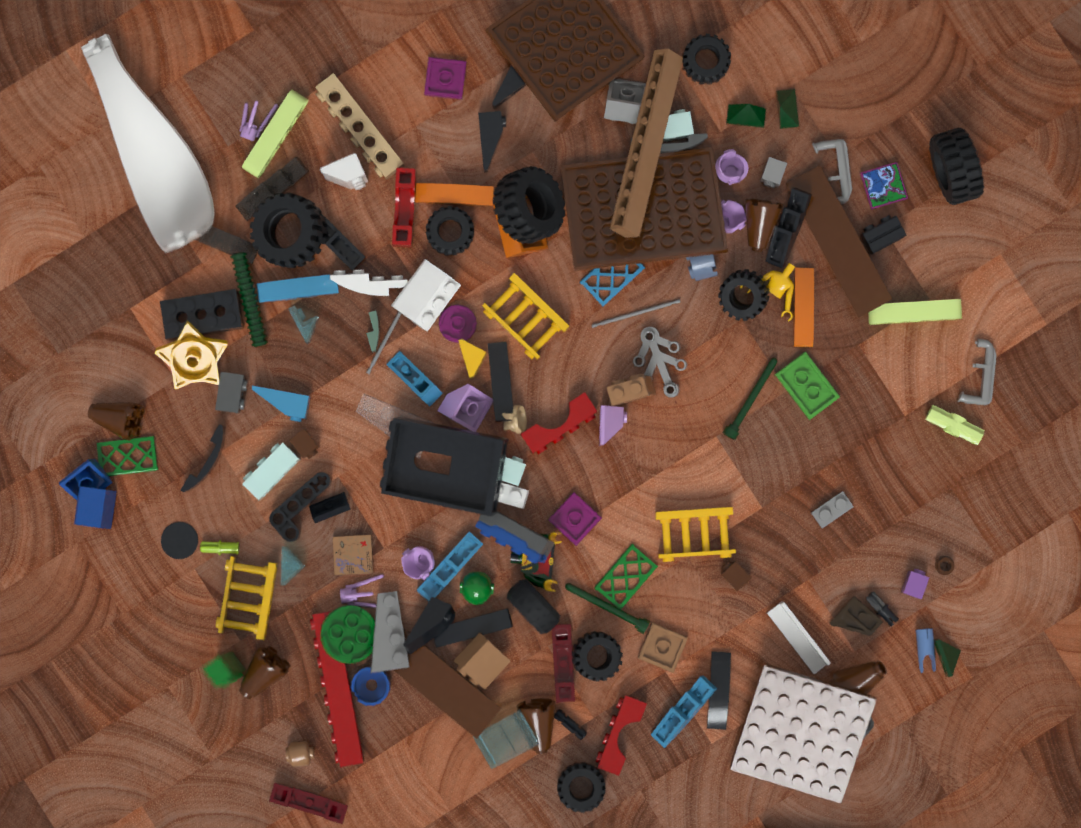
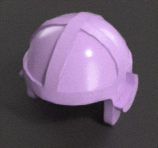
M733 149L724 151V154L717 159L715 164L717 177L722 182L729 183V185L742 181L749 169L746 160L736 154V151Z
M722 200L721 205L726 233H733L737 229L741 230L744 228L747 219L743 206L732 200Z
M422 546L405 550L401 558L404 573L417 580L428 578L429 572L433 570L435 564L432 551Z

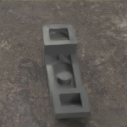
M707 133L690 134L687 136V142L662 144L660 153L690 150L706 141Z

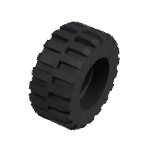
M958 127L933 135L929 141L930 157L936 179L946 201L949 204L957 205L980 198L984 193V177L976 148L968 132Z
M535 166L524 167L503 176L495 188L493 204L495 205L494 213L498 217L497 221L499 225H502V230L506 234H510L509 237L520 243H534L553 236L563 224L564 220L562 218L565 217L566 212L564 210L566 206L565 200L562 198L563 192L559 189L557 181L552 179L553 176L546 173L545 170ZM525 195L532 204L533 215L527 207Z
M286 192L285 194L277 193L275 197L269 196L266 198V203L261 202L258 205V212L254 211L252 217H255L254 221L250 222V228L253 229V232H250V239L255 241L252 245L255 250H258V255L261 258L281 267L296 268V266L302 267L306 265V261H313L315 259L313 255L321 252L320 246L325 244L326 241L323 238V235L327 234V228L323 226L326 220L324 216L320 215L322 211L319 207L315 206L314 202L302 196ZM295 213L301 222L300 236L292 246L282 248L276 240L277 224L285 215Z

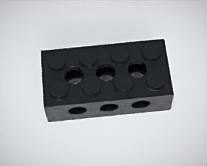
M237 289L160 301L165 338L168 341L177 340L187 321L202 335L244 329ZM220 307H224L225 314L221 317L217 316V310ZM205 310L206 317L199 320L198 313ZM186 313L187 320L180 323V315Z

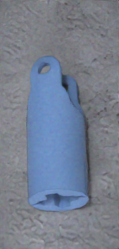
M933 628L916 629L919 670L923 673V660L928 655L931 659L932 670L935 672Z

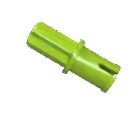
M219 540V542L202 541L200 551L202 553H218L219 555L221 553L239 554V542H222V540Z

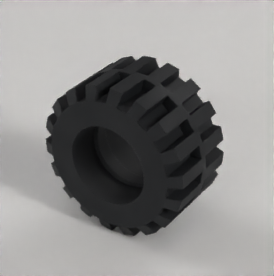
M701 34L687 44L683 53L682 63L684 71L686 70L687 72L686 75L691 77L692 81H698L701 85L704 83L711 85L712 82L716 83L725 76L731 64V52H729L728 44L725 45V41L722 38L720 40L717 38V35L710 36V34L702 36ZM706 49L714 52L718 58L717 65L712 69L701 68L695 60L696 54L699 51Z
M441 207L440 210L434 211L433 215L429 217L426 224V235L431 247L438 253L446 256H455L458 253H463L466 248L470 247L474 239V226L467 212L462 211L459 207ZM448 220L458 222L462 229L461 236L453 242L444 241L439 235L440 225Z
M744 269V271L738 270L732 273L720 286L719 290L721 291L718 293V298H721L719 304L724 306L722 309L724 313L726 311L729 312L728 316L730 318L735 316V320L743 318V321H747L749 318H755L766 307L770 297L768 296L770 290L766 288L768 285L767 281H762L763 276L761 274L757 276L756 271L749 272V269ZM740 285L748 287L754 295L753 303L743 304L739 302L734 294L735 287Z
M593 631L589 634H583L584 637H579L578 643L574 644L573 648L575 649L571 654L575 669L589 680L599 682V680L606 681L608 677L612 678L615 672L618 673L620 670L618 667L623 662L621 661L623 653L620 651V645L617 644L614 638L603 632ZM601 645L607 651V659L603 665L595 668L588 664L587 654L592 647Z
M582 762L569 765L562 771L558 779L557 791L560 801L566 808L571 809L573 812L585 813V811L590 812L595 807L597 808L600 802L603 801L606 785L604 777L598 769L591 764ZM584 776L591 780L593 791L590 796L579 799L572 795L570 784L574 778Z

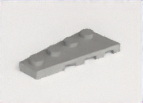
M397 591L377 594L370 673L409 667L407 651L403 645L405 637Z

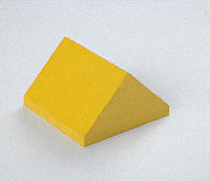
M461 339L459 344L470 379H474L487 353Z

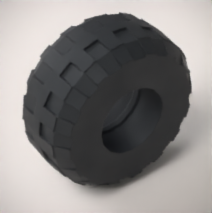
M527 579L518 581L508 591L506 598L540 634L548 633L559 623L560 614Z

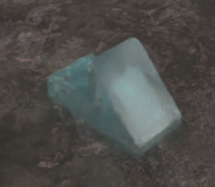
M294 305L288 310L305 342L309 344L312 341L319 316L317 315L304 322L303 319L306 316L301 308L297 309Z

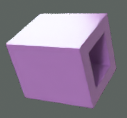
M914 569V572L908 571L901 593L922 599L929 577L925 576L926 572Z

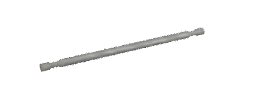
M680 299L591 325L594 328L599 325H605L680 303Z
M399 311L366 373L370 374L372 367L382 352L402 314Z

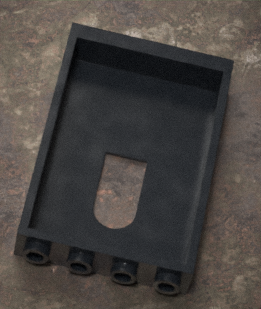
M395 417L393 421L391 420L389 424L390 439L386 443L388 453L387 458L383 462L384 477L380 481L381 494L487 516L496 514L509 438L404 417ZM420 451L451 456L449 475L419 469L414 462L415 455Z

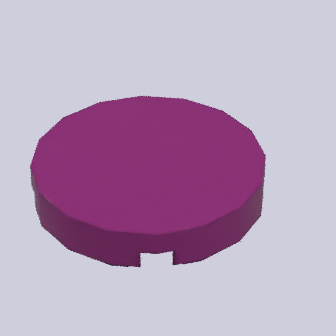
M459 304L450 306L440 315V332L451 342L459 343L461 339L467 341L476 331V317L472 310L466 306Z

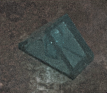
M282 547L281 585H287L306 566L288 547Z

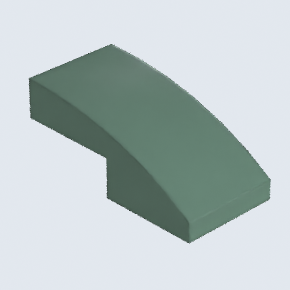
M375 310L368 312L374 331L366 333L372 352L377 351L380 337L379 318Z

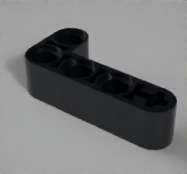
M324 472L317 473L270 514L269 521L284 540L294 542L300 538V529L292 519L330 487L332 483L330 475ZM320 476L322 478L326 477L327 479L325 480V482L327 484L325 486L323 484L319 485L317 488L320 489V491L317 492V490L315 489V487L311 485V483L313 482V484L316 485L320 481L318 479ZM306 488H310L313 491V496L310 499H306L303 496V491ZM291 501L298 503V509L295 512L290 511L288 508ZM277 513L282 514L284 517L281 524H276L274 521V516ZM289 528L296 530V536L293 539L288 538L286 535Z

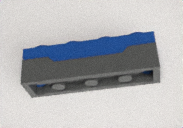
M498 511L493 516L481 514L478 519L479 521L475 525V527L481 530L480 534L488 538L490 536L495 537L496 543L504 547L506 544L511 546V551L518 555L524 553L527 555L526 559L535 564L538 561L545 563L555 542Z

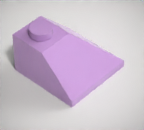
M466 384L447 394L438 412L465 428L476 432L491 407L493 399L473 386Z
M600 407L599 446H603L623 427V423H627V411H624V407Z

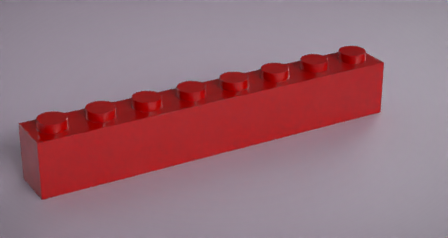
M328 611L313 614V618L310 619L311 629L316 632V637L313 638L315 649H319L320 654L317 657L318 667L322 668L323 675L320 676L321 685L326 687L327 694L324 695L325 706H329L330 709L327 717L328 723L333 726L334 731L331 733L332 744H336L337 752H334L335 761L340 764V767L363 763L364 757L347 664L331 658L321 643V626L326 616L331 612Z

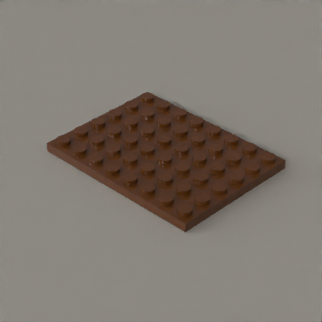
M713 147L660 153L639 237L625 238L610 229L627 158L561 165L574 271L728 253Z

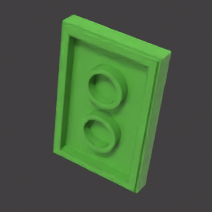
M806 351L775 374L808 420H811L840 398Z

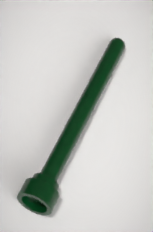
M776 358L770 359L733 423L726 426L722 433L733 440H736L738 437L739 426L778 362Z
M571 583L565 585L566 590L635 625L634 628L638 632L645 633L650 620L640 617L638 619Z

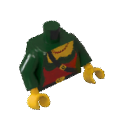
M560 532L540 534L555 542V544L562 542L556 540V535L561 534ZM554 546L547 556L545 563L538 561L535 564L527 560V555L524 553L518 555L511 552L510 563L522 564L521 572H523L525 579L534 586L551 592L556 591L551 589L552 583L558 584L557 581L551 580Z

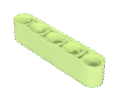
M294 90L288 93L243 163L242 168L257 178L263 174L308 103L307 98Z
M961 299L885 303L868 313L869 325L962 319Z

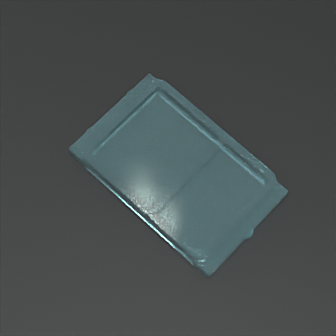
M520 710L485 728L477 739L473 736L491 769L539 744Z

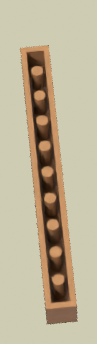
M669 48L654 50L610 227L611 230L625 238L640 236L681 70L683 57Z

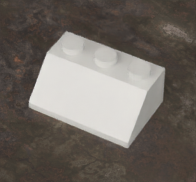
M356 153L320 168L326 180L349 189L355 188V190H359L365 187V183L368 182Z
M424 259L391 306L428 332L461 285Z

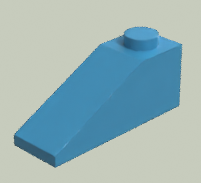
M400 351L386 364L429 407L443 394Z
M252 386L254 392L286 416H290V420L301 422L302 419H307L310 396Z

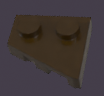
M853 596L829 624L834 627L837 626L871 636L883 623V620L858 598Z

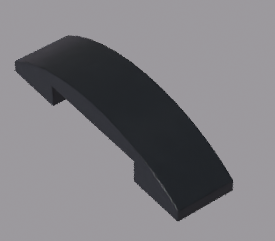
M219 424L210 439L216 446L199 475L196 477L190 474L180 491L186 493L192 490L211 473L222 453L225 441V426Z
M711 651L710 682L717 689L709 698L707 729L726 730L731 653Z

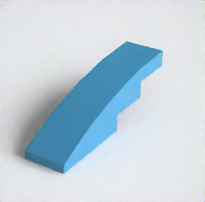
M330 275L257 283L259 303L339 293L338 284L330 279Z
M469 531L416 591L428 602L431 597L436 598L481 548L483 543Z
M704 675L700 676L692 688L685 692L679 702L668 711L651 736L662 747H667L703 707L717 688Z

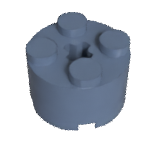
M714 255L686 258L687 261L690 260L691 266L688 267L691 279L695 278L696 281L718 276V272L713 271V269H717Z

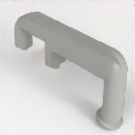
M843 139L812 143L816 153L820 150L836 148L839 176L828 177V181L840 180L842 196L837 198L841 205L845 204L852 192L846 142Z
M977 339L975 341L976 346L986 348L984 364H972L974 368L983 369L980 396L967 395L962 391L957 401L968 404L988 405L991 403L993 395L996 352L990 341Z

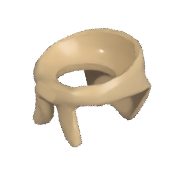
M515 404L513 406V413H502L506 420H512L504 421V431L511 430L520 434L526 430L527 417L522 405Z

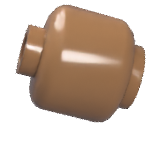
M307 741L291 742L289 747H286V761L292 767L308 766L310 760L314 758V748L310 747Z

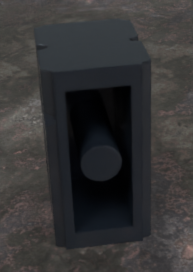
M888 215L880 219L881 224L877 226L871 224L863 228L864 233L861 234V238L871 255L907 236L897 216L891 218Z

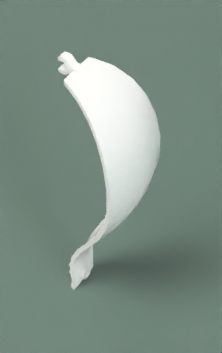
M104 34L97 39L93 38L88 41V44L82 46L81 49L96 82L128 182L151 234L164 252H170L197 239L213 225L215 213L208 182L190 147L127 72L120 61L110 36Z

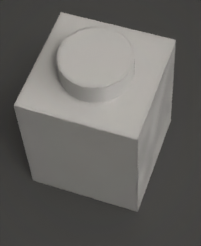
M769 157L760 180L764 182L763 185L769 188L779 187L787 163Z

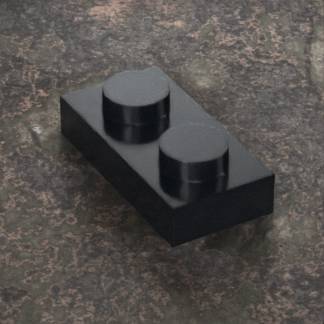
M345 492L309 506L315 524L351 510Z

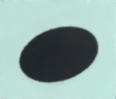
M184 522L170 524L165 528L161 536V546L164 552L174 559H185L191 556L198 545L196 531L192 526Z

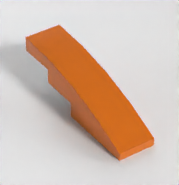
M416 183L415 203L493 206L494 187Z
M795 268L794 347H813L814 268Z

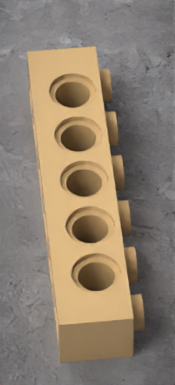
M334 73L315 87L318 91L316 96L322 103L326 101L329 105L327 110L333 118L337 116L340 119V127L345 133L347 131L350 132L353 136L351 141L357 148L361 146L364 150L362 155L368 163L372 161L375 164L374 170L380 178L384 176L387 180L396 173V168L404 167V163ZM334 93L340 95V99L337 102L330 100L331 95ZM346 108L352 110V114L349 117L342 116V111ZM355 124H363V130L355 132L353 130ZM373 138L375 145L367 147L365 146V141ZM380 153H384L387 155V159L384 162H378L377 156Z

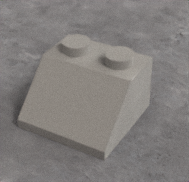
M615 79L610 82L604 118L636 124L646 84Z

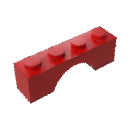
M396 168L395 214L392 233L393 247L412 248L416 169Z
M585 392L569 402V417L562 426L555 429H546L535 424L520 434L533 454L537 452L539 455L547 450L546 445L552 441L554 444L564 439L563 434L568 431L570 434L580 428L578 424L584 420L588 423L596 418L594 414L597 413V410Z
M626 694L624 698H619L616 706L619 709L617 716H612L609 724L612 727L610 734H605L602 742L605 745L603 752L599 751L595 760L598 763L597 768L617 776L620 775L626 757L618 748V735L627 724L641 721L647 705L646 702Z

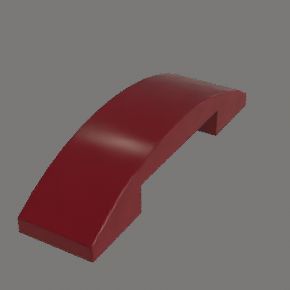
M571 624L556 625L552 629L556 703L575 702L573 656H571Z
M274 783L269 802L324 817V819L343 824L348 805L279 783Z

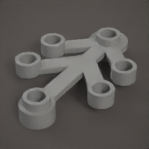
M646 327L641 332L640 337L643 344L638 356L634 357L633 364L636 367L644 366L646 362L645 356L649 348H651L653 355L645 375L651 376L653 380L652 375L656 366H658L665 384L663 388L664 394L667 397H675L679 394L680 387L677 383L672 382L665 362L675 366L679 371L685 370L688 364L684 359H677L661 352L658 344L667 347L671 353H677L680 350V344L676 341L672 342L660 337L659 331L656 328ZM648 333H651L653 335V338L651 340L647 339ZM673 343L677 345L676 351L671 349ZM637 358H641V359H642V364H641V365H638V364H637V362H636ZM680 361L684 363V368L682 369L678 366ZM669 386H672L674 388V392L672 394L668 392Z

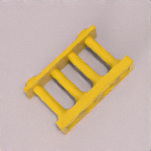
M514 273L509 278L511 281L510 287L490 307L485 303L482 305L485 309L483 313L490 320L494 318L526 349L524 353L531 360L533 358L538 360L540 356L536 352L556 332L561 330L564 333L569 328V325ZM520 290L525 295L523 297L524 300L502 320L495 312L515 292ZM535 304L539 308L537 310L538 313L516 334L509 325L529 305ZM548 317L552 321L551 327L530 347L523 338L543 318Z
M733 507L655 512V520H660V523H662L664 554H658V558H662L663 562L674 561V557L720 554V558L732 557L731 554L736 553V549L729 550L727 519H729V515H733ZM710 516H717V520L720 521L722 550L710 551L708 529ZM691 517H698V521L701 524L702 551L691 552L689 532ZM679 518V522H681L683 553H672L671 519Z
M230 556V560L227 559L225 571H228L221 616L217 617L216 620L218 633H224L225 628L254 632V634H257L256 639L265 640L278 563L268 562V566L259 567L235 563L236 557ZM234 570L261 574L263 577H266L265 585L256 586L232 582ZM231 589L260 594V596H263L262 604L253 605L229 601ZM228 608L257 613V615H260L259 623L249 624L226 620Z

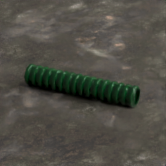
M247 252L232 254L230 258L233 259L232 265L234 264L235 266L233 270H236V282L239 283L237 287L240 288L239 294L242 296L240 300H243L241 304L242 306L244 305L243 311L246 312L244 317H247L246 323L249 325L247 329H250L248 333L251 335L250 341L253 342L251 346L257 347L266 345L268 340L265 339L267 335L264 334V331L266 330L263 328L264 323L261 322L263 318L260 317L261 311L258 309L260 305H257L259 301L256 299L257 293L254 292L256 288H253L254 282L251 280L253 279V276L250 275L252 271L249 270L250 264L247 263L249 259L246 258V255L248 254Z

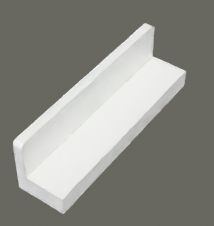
M783 601L767 612L813 674L826 665L831 664Z

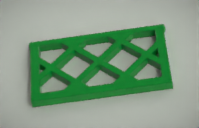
M154 436L97 443L100 466L104 469V465L108 461L116 468L113 472H108V476L157 471L159 469L157 466ZM143 441H150L151 448L147 452L138 446ZM131 443L134 446L126 454L119 449L121 444ZM111 445L114 449L106 457L102 453L101 446ZM136 448L145 454L139 463L129 457ZM116 450L125 456L119 465L110 460ZM149 457L153 461V467L143 468L141 464ZM127 459L136 465L133 470H123L121 468Z
M631 544L594 589L598 590L617 608L622 609L658 566L639 551L634 544ZM633 550L637 553L638 560L626 561V556ZM638 563L639 575H627V564ZM641 563H649L652 566L647 574L641 573ZM624 564L625 576L613 577V571L617 566ZM639 577V583L635 588L628 590V578ZM625 578L626 590L614 591L613 579ZM605 580H611V591H604L600 588ZM615 593H626V598L621 604L615 601Z

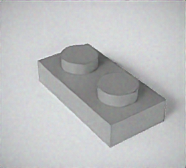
M841 491L811 512L821 529H823L854 506L845 493Z

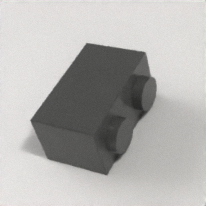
M221 372L215 410L240 414L241 410H244L245 399H243V391H247L248 380L245 379V375Z

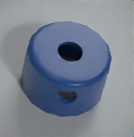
M371 666L362 668L354 675L351 682V690L358 698V702L374 706L381 703L388 696L391 682L385 671L370 673ZM371 679L377 682V688L373 691L368 690L366 687L367 681Z

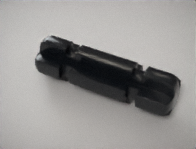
M561 709L557 710L554 718L558 722L561 721L565 728L572 734L575 733L579 740H582L587 735V732L582 727L580 728L569 716H566Z

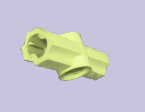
M934 405L931 406L925 420L943 428V431L955 437H961L975 445L979 444L985 430L967 422L965 418L955 413H949Z

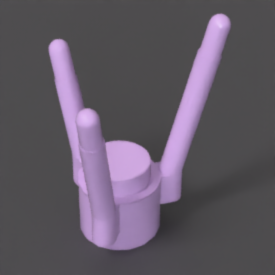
M258 101L254 103L248 123L246 122L248 104L245 103L242 124L239 130L241 132L240 137L254 141L255 137L259 138L262 130L277 109V104L274 105L259 129L256 130L257 126L252 123Z
M381 574L355 584L346 585V588L340 589L341 603L376 608L374 603L356 602L358 597L372 596L373 592L357 593V590L353 588L381 579L384 575Z

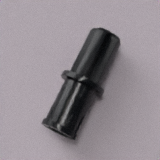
M875 592L867 595L866 600L877 611L876 614H880L890 627L894 625L893 621L896 623L899 620L888 607L889 604H885Z

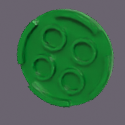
M346 605L332 610L326 616L321 626L320 638L324 650L331 658L341 663H357L366 659L373 649L375 620L369 612L357 606Z

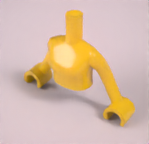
M788 263L783 272L772 270L763 275L762 278L763 282L770 279L766 288H769L770 293L779 299L787 291L785 311L782 312L781 317L786 312L790 313L791 317L788 321L793 319V313L790 309L794 284L789 275L795 266L791 263Z

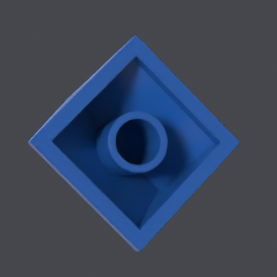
M88 459L62 479L59 485L77 500L79 486L105 489L113 482L96 459Z
M79 486L74 524L111 529L117 491Z

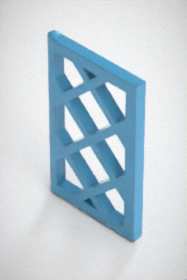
M641 263L636 264L639 269L633 274H628V265H625V274L614 273V266L611 267V273H600V268L593 269L580 281V284L604 306L645 267ZM591 276H597L596 287H590L586 283ZM599 276H611V286L599 287ZM614 276L625 277L624 283L618 288L613 287ZM599 290H610V295L603 301L599 297Z

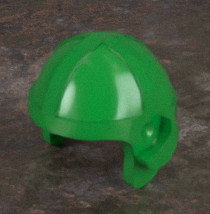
M470 572L464 577L463 582H460V593H462L467 602L473 605H480L486 602L491 594L494 595V583H491L490 577L483 572Z

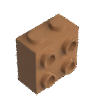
M637 374L630 376L629 381L620 379L611 382L612 386L607 387L611 405H621L656 395L651 376Z
M481 633L454 660L459 666L457 670L464 677L468 674L470 676L468 680L475 687L480 685L484 690L511 662Z

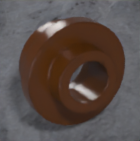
M941 556L935 562V569L941 575H948L954 570V561L948 556ZM942 562H946L948 564V567L946 569H942Z

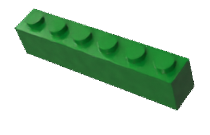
M233 651L218 656L202 668L216 688L219 686L224 688L244 676L242 672L246 670Z

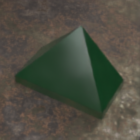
M795 89L776 91L780 129L799 127Z
M752 104L728 105L726 124L764 128L766 108Z
M934 639L945 676L951 677L953 676L961 650L939 639Z

